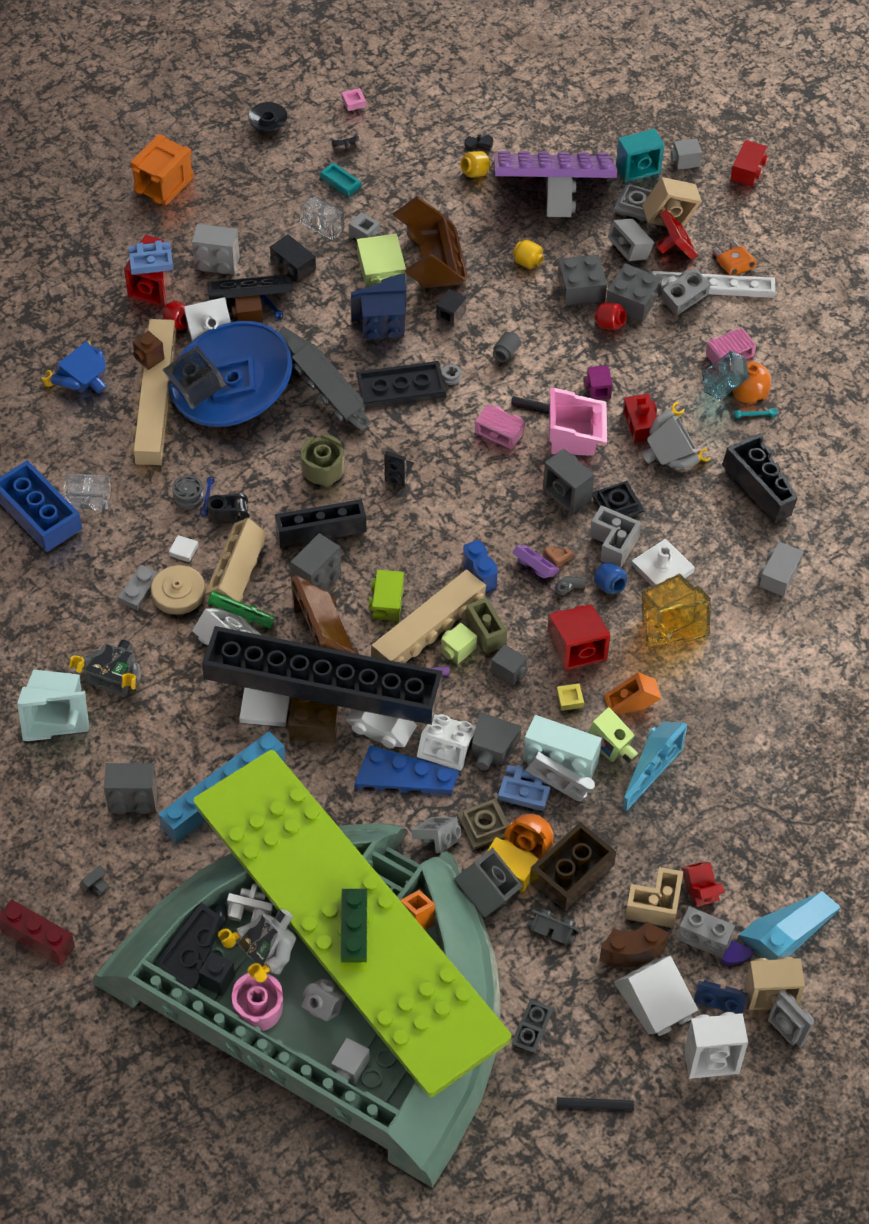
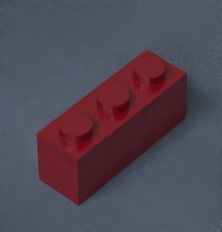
M12 899L0 913V931L60 966L75 948L72 933Z

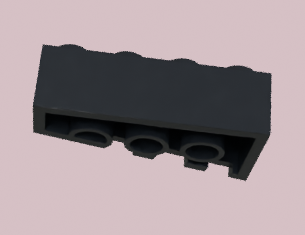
M759 433L727 447L722 466L771 520L776 523L792 515L798 498L787 478L782 476L778 462H774L771 457L772 452L770 448L765 446L764 438Z

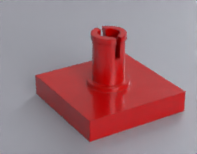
M665 209L660 215L670 234L656 242L657 248L664 254L671 247L677 245L691 260H694L699 255L685 227Z

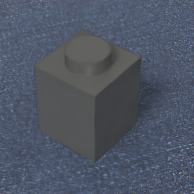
M505 644L491 659V673L511 685H514L518 679L522 680L528 671V668H526L527 657Z

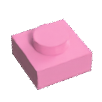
M360 88L342 92V100L347 111L366 107V100Z

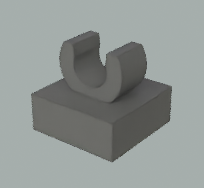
M99 865L84 877L79 884L80 888L86 892L92 887L98 896L104 893L108 888L107 884L102 880L106 874L104 868Z

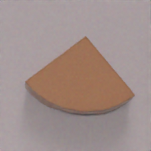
M551 546L543 549V554L556 567H560L574 559V553L567 548L562 549Z

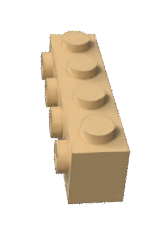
M249 518L234 523L205 594L209 597L213 590L236 601H242L244 589L250 581L251 572L257 564V557L264 546V540L267 535L263 529Z

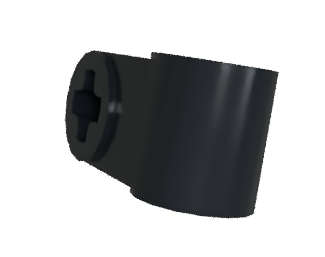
M242 493L212 495L207 500L208 519L210 522L218 524L239 522L249 518L250 514L247 510L248 497Z

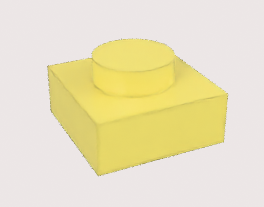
M580 683L557 687L556 692L561 711L584 708Z

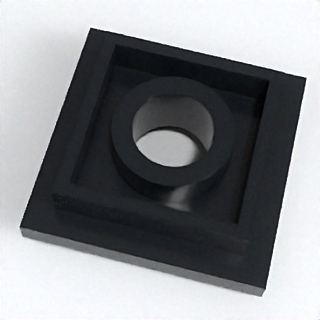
M628 481L592 493L598 508L602 505L628 517L644 512ZM618 498L623 501L615 502L613 499Z

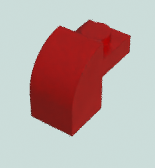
M701 861L681 867L686 888L696 907L720 901L719 895L725 893L723 883L715 882L710 862Z

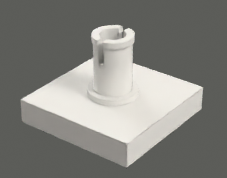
M225 297L183 307L191 341L210 329H216L219 325L231 322Z
M666 539L633 559L631 564L660 595L694 573L695 569Z

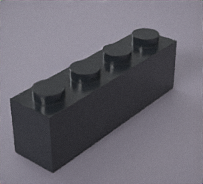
M362 499L275 514L276 533L280 548L309 543L319 533L331 539L367 532L366 513Z

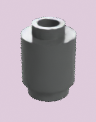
M505 332L493 347L494 358L502 363L509 361L521 346L519 336L513 332Z

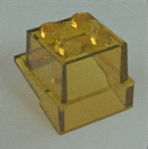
M679 573L642 592V623L646 627V646L648 648L681 640L688 642L710 636L711 598L699 585L694 587Z

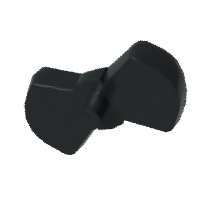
M358 134L349 139L333 140L331 145L333 148L345 145L346 150H349V144L359 142L361 139Z
M478 134L476 138L468 136L464 141V145L469 151L480 146L490 150L494 145V140L490 135L481 137Z

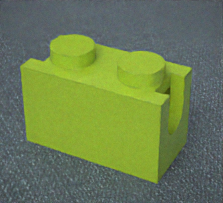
M377 569L376 578H372L371 591L374 592V597H369L368 610H373V619L400 621L404 572Z

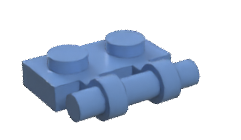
M159 240L151 244H143L141 242L136 243L137 245L128 246L132 275L173 270L170 241L161 242Z
M508 765L506 774L513 775L514 777L504 776L498 800L544 811L550 787L542 784L547 783L525 771V766L517 765L515 767ZM522 778L533 780L534 783L522 780Z

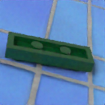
M342 889L341 963L367 962V889Z

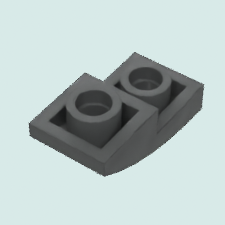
M530 999L522 1021L520 1020L512 1045L535 1054L554 1009Z

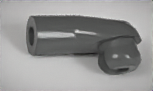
M565 576L556 583L555 591L559 595H565L573 588L585 589L586 578Z

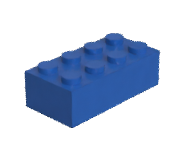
M28 460L0 477V504L46 553L82 530L80 513Z

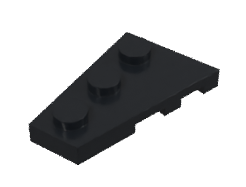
M201 902L154 964L175 977L176 981L189 989L194 988L196 990L200 981L198 972L210 955L223 918Z

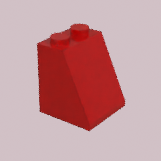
M145 234L141 242L143 244H151L159 240L164 242V240ZM129 259L124 267L128 297L165 308L167 305V271L132 275Z
M592 604L579 605L572 609L558 610L548 614L547 627L564 671L607 661L611 635Z

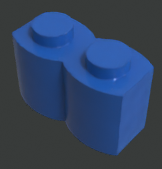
M479 540L463 545L464 569H467L486 584L485 593L496 589L498 569L496 563L488 557L485 545Z

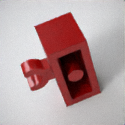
M649 393L624 397L623 413L633 443L646 442L650 436V429L657 418L656 403L651 400Z

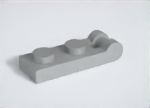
M539 751L529 762L525 770L576 801H583L587 793L591 792L595 787V782L591 778L579 776Z

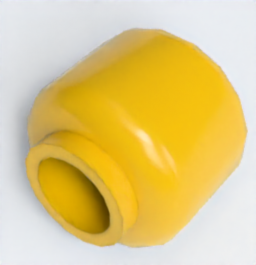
M482 151L467 152L460 162L462 172L470 178L485 176L491 165L487 154Z
M528 239L518 242L513 250L515 262L529 270L536 266L539 267L544 260L542 247Z

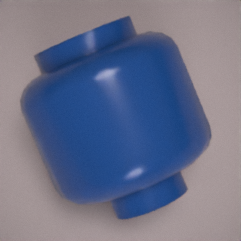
M606 562L596 570L594 582L605 593L615 595L626 587L627 574L616 564Z

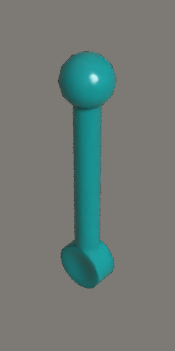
M771 408L769 411L751 412L736 410L734 417L740 418L741 416L756 415L776 417L778 411L775 408Z

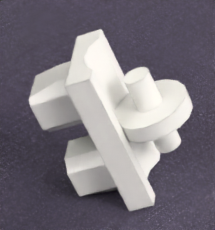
M253 883L251 890L241 888L240 895L242 896L229 893L227 899V906H229L228 919L241 921L244 910L253 912L251 922L256 920L261 914L271 916L273 904L264 902L266 895L257 892L258 885Z

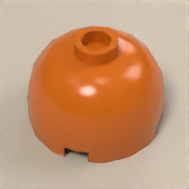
M754 361L743 362L735 367L731 373L729 390L732 391L735 399L743 403H757V400L762 398L765 400L771 390V375L763 364Z
M524 814L507 826L505 840L510 841L515 847L523 851L533 853L539 860L552 848L554 832L551 825L541 816Z

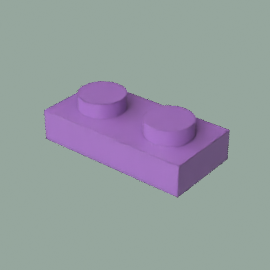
M526 545L516 546L512 552L518 557L517 560L521 564L531 566L535 569L534 572L542 578L556 577L560 570Z

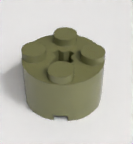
M326 434L318 438H314V436L308 438L301 447L303 477L312 483L320 484L324 487H329L333 482L340 479L345 470L342 443L334 436Z

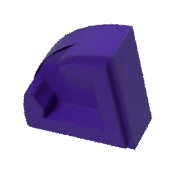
M732 940L721 964L734 966L747 962L752 958L754 950Z

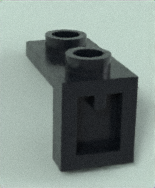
M386 451L384 455L385 481L393 485L405 487L414 469V462L406 460L405 456Z

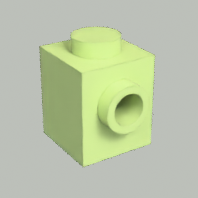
M462 623L458 624L454 629L446 631L441 639L443 655L447 659L453 660L457 665L477 649V635Z

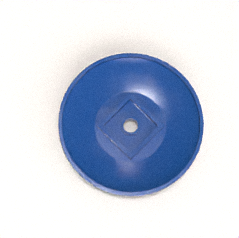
M236 321L219 325L216 329H210L194 339L177 358L171 372L169 384L172 400L182 415L200 425L225 427L250 420L269 408L286 388L292 371L290 349L282 335L268 325L253 321ZM238 377L236 381L230 382L232 378Z

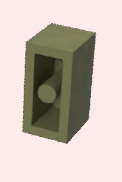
M485 597L466 606V621L473 633L477 635V640L484 652L489 654L501 649L504 644L507 645V629L489 599Z

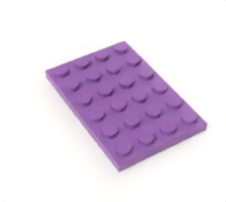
M498 151V154H494L495 176L617 178V168L613 157L609 156V153L604 152L597 153V156H589L587 152H578L577 155H569V152H558L557 155H550V152L544 151L538 152V155H530L528 151H519L518 154H510L509 151Z

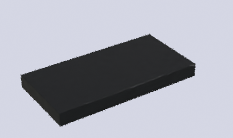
M288 274L207 282L209 300L223 297L234 298L292 292Z
M439 361L356 372L359 393L365 408L446 398L447 393Z

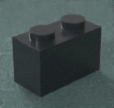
M287 234L270 246V260L272 264L281 268L285 274H288L290 278L292 277L297 282H300L316 270V256Z

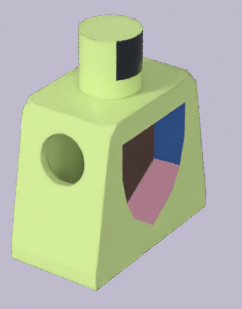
M609 707L593 721L588 733L602 738L600 748L602 755L611 762H614L621 756L629 764L637 758L639 753L630 746L634 738L633 732Z

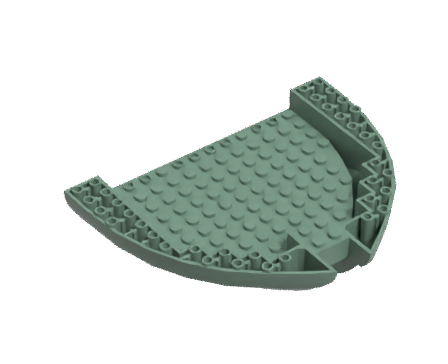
M380 823L338 826L399 900L420 890L435 903L434 924L425 931L500 1019L501 998L498 963L482 914L467 894L460 890L458 883L454 879L462 872L454 856L448 851H444L439 857H434L422 864H418L396 851L408 834V830L402 826ZM232 853L197 871L161 900L112 953L93 977V984L130 1007L134 1008L139 1001L143 1002L388 1149V1162L433 1188L452 1158L471 1120L476 1114L483 1099L497 1052L436 1096L428 1097L347 996L339 1015L327 1022L321 1018L313 1017L308 1010L301 1007L305 998L303 997V992L310 983L312 984L320 979H327L332 981L337 988H341L290 925L287 927L296 936V941L290 953V960L284 965L280 975L267 973L278 980L283 993L282 1015L279 1021L268 1030L261 1031V1028L258 1026H251L241 1020L240 1016L231 1010V995L234 984L240 977L247 974L248 968L254 964V961L239 946V939L236 940V944L232 948H226L219 937H216L211 952L234 963L235 977L223 996L200 986V981L196 990L194 988L189 989L176 981L175 977L163 971L154 963L201 902L214 911L215 905L218 903H224L227 906L229 893L242 896L240 895L241 888L251 890L252 884L255 883ZM258 886L257 892L263 893V891ZM265 896L264 902L272 903L268 899V897ZM273 905V911L271 916L276 917L279 911ZM227 906L226 922L222 929H229L232 933L236 932L237 928L251 923L253 912L244 910L241 921H234L228 919L229 906ZM346 1038L370 1050V1061L355 1085L332 1071L331 1066L333 1059Z

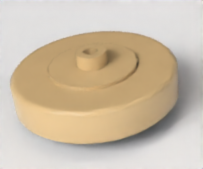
M174 565L167 567L157 573L152 580V600L163 612L174 615L189 613L195 610L204 600V579L198 571L188 566Z

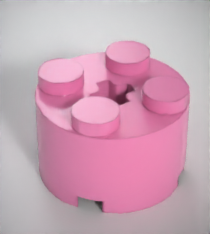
M247 973L234 984L231 995V1010L238 1014L241 1020L251 1026H258L261 1028V1031L268 1030L279 1021L283 1012L282 987L278 980L270 974H267L264 982H257L255 978H251L249 973Z

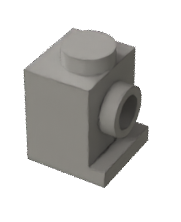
M362 212L349 223L350 239L381 236L380 223Z

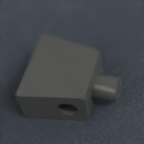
M480 712L472 742V755L478 758L476 766L481 770H488L491 763L503 765L521 739L522 726Z

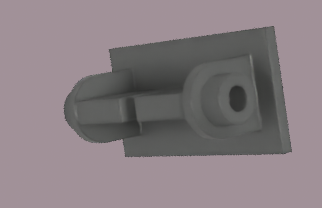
M540 908L539 911L532 909L531 912L536 914L535 918L530 917L527 926L531 928V931L547 937L551 928L554 929L551 939L564 945L574 944L576 936L572 934L574 931L580 932L575 927L576 922L562 917L561 921L552 918L554 913Z

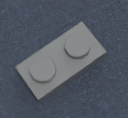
M140 565L119 594L118 602L138 611L151 593L152 580L159 572Z

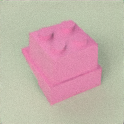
M550 388L549 441L551 442V454H557L562 449H565L573 455H595L597 443L607 445L606 402L575 395V392Z

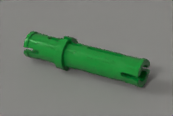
M213 590L207 604L247 619L246 622L248 623L252 621L268 629H271L275 619L274 615L258 610L257 606H248Z

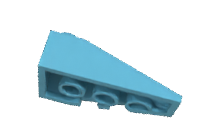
M662 722L657 728L653 727L647 735V742L624 796L623 810L627 811L683 750L687 724L684 722Z
M822 891L756 919L738 935V938L761 958L777 960L782 957H789L835 915L841 907Z

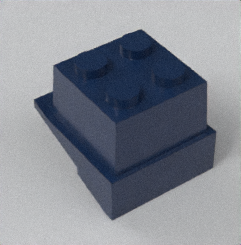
M405 273L382 279L379 284L358 288L356 291L351 292V322L361 320L363 338H398L404 336L407 293Z

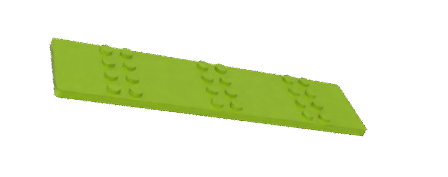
M274 750L267 751L194 797V806L276 909L278 911L281 908L285 909L293 915L289 925L428 1097L436 1096L511 1042V1032ZM342 889H367V962L341 963Z

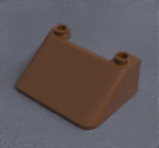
M292 575L291 588L294 613L303 611L317 646L359 654L357 648L352 647L337 613V603L334 595H330L328 591L298 575Z

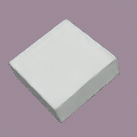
M178 535L169 550V556L190 563L199 546L198 541Z

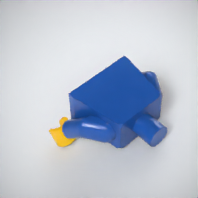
M85 341L57 364L54 371L55 374L51 370L46 371L47 377H41L44 386L58 385L77 390L81 393L91 387L97 394H100L107 387L100 379L106 370L103 351L92 346L90 341Z

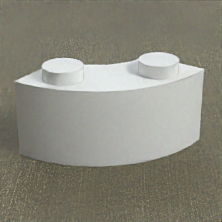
M354 709L350 711L346 718V721L352 726V730L355 733L365 735L388 748L405 747L417 726L413 721Z

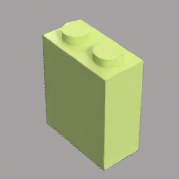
M397 233L357 239V255L365 287L379 284L382 279L405 273L406 267Z

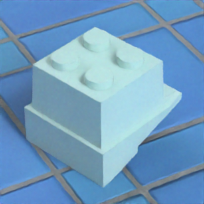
M33 670L27 686L22 687L17 702L23 741L51 739L54 735L89 732L85 691H81L80 675Z

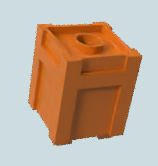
M159 133L130 162L134 177V192L140 195L144 194L154 199V202L167 206L194 178V172L191 167V149L186 146L183 147Z

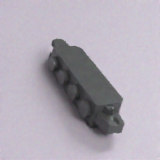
M289 338L287 344L293 355L294 365L292 366L299 375H305L308 379L306 383L313 391L317 389L321 395L319 397L326 406L331 405L335 411L333 413L340 422L344 420L348 425L351 423L360 432L367 428L371 423L364 413L365 405L361 396L315 344L308 343L304 346L299 339Z

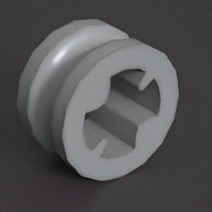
M449 364L443 368L442 376L445 384L456 385L460 382L461 369L457 365Z

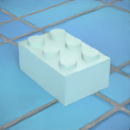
M535 715L525 736L523 762L529 764L539 751L579 776L592 779L599 763L602 738Z

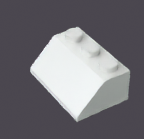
M220 608L205 609L192 630L199 636L198 639L206 645L209 644L215 626L261 635L242 617Z

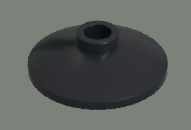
M263 102L255 105L250 110L248 118L250 124L258 130L275 131L285 125L288 116L286 109L280 104Z

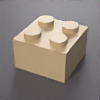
M662 177L642 206L648 223L666 226L660 213L667 209L685 226L702 200L696 184Z
M782 957L777 960L758 958L750 961L745 980L749 1010L772 1009L779 992L782 990L785 993H790L799 1006L805 988L801 958Z

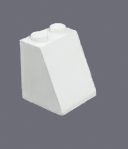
M671 956L655 959L614 981L615 986L648 1035L657 1033L658 1036H661L672 1030L670 1025L679 1022L681 1025L693 1018L691 1014L698 1011Z

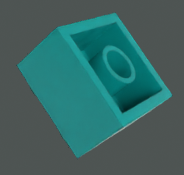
M655 128L618 138L616 168L624 182L661 173L665 144Z

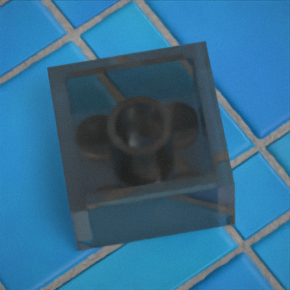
M195 346L162 369L172 387L191 409L226 386L219 370L198 346Z

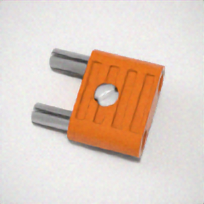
M735 241L730 242L729 246L732 249L722 253L717 247L712 250V253L717 257V262L729 275L736 276L740 274L742 276L746 271L753 269L757 265V260Z

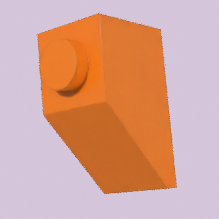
M637 672L604 695L607 707L616 715L645 710L662 699L656 679Z

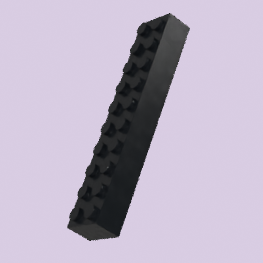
M218 626L214 627L202 662L205 680L432 725L442 689L443 671Z

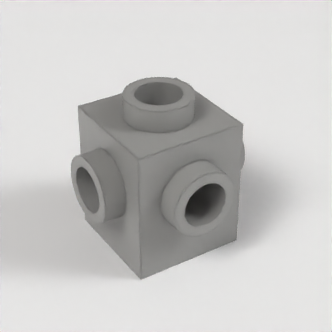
M320 979L312 984L310 983L303 992V997L305 998L301 1007L308 1010L313 1017L321 1018L327 1022L339 1015L346 994L337 988L332 981Z

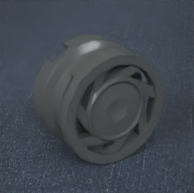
M184 475L174 481L172 485L173 500L179 508L192 510L202 504L204 493L203 484L200 479L192 475Z

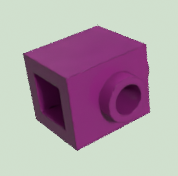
M609 365L588 367L587 376L583 377L584 388L588 389L589 397L596 400L610 399L613 384Z

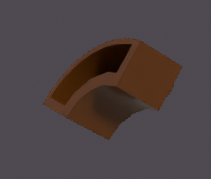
M646 922L635 931L622 932L613 929L601 947L599 961L622 968L644 965L654 960L664 951L667 946L669 933L649 922Z

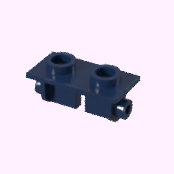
M705 979L704 982L698 981L694 998L695 1003L736 1014L743 1013L748 994L743 992V989L739 990L728 986L722 989L720 984L708 982Z

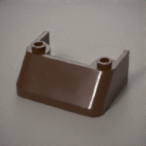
M416 196L393 213L394 217L407 226L408 238L412 242L418 243L422 259L405 270L406 274L426 288L460 285L468 279L458 232L450 219L419 196Z

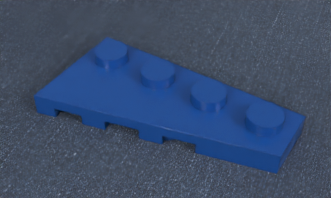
M369 745L354 783V789L375 787V790L391 788L399 789L400 792L420 790L421 793L452 795L459 776V770Z

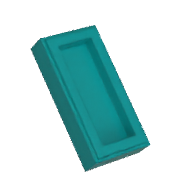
M334 162L320 172L321 179L347 197L362 187L360 180Z

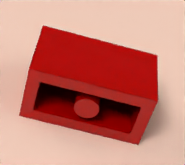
M745 140L732 166L730 180L753 186L756 179L760 180L763 172L762 166L766 167L769 155H767L768 146Z

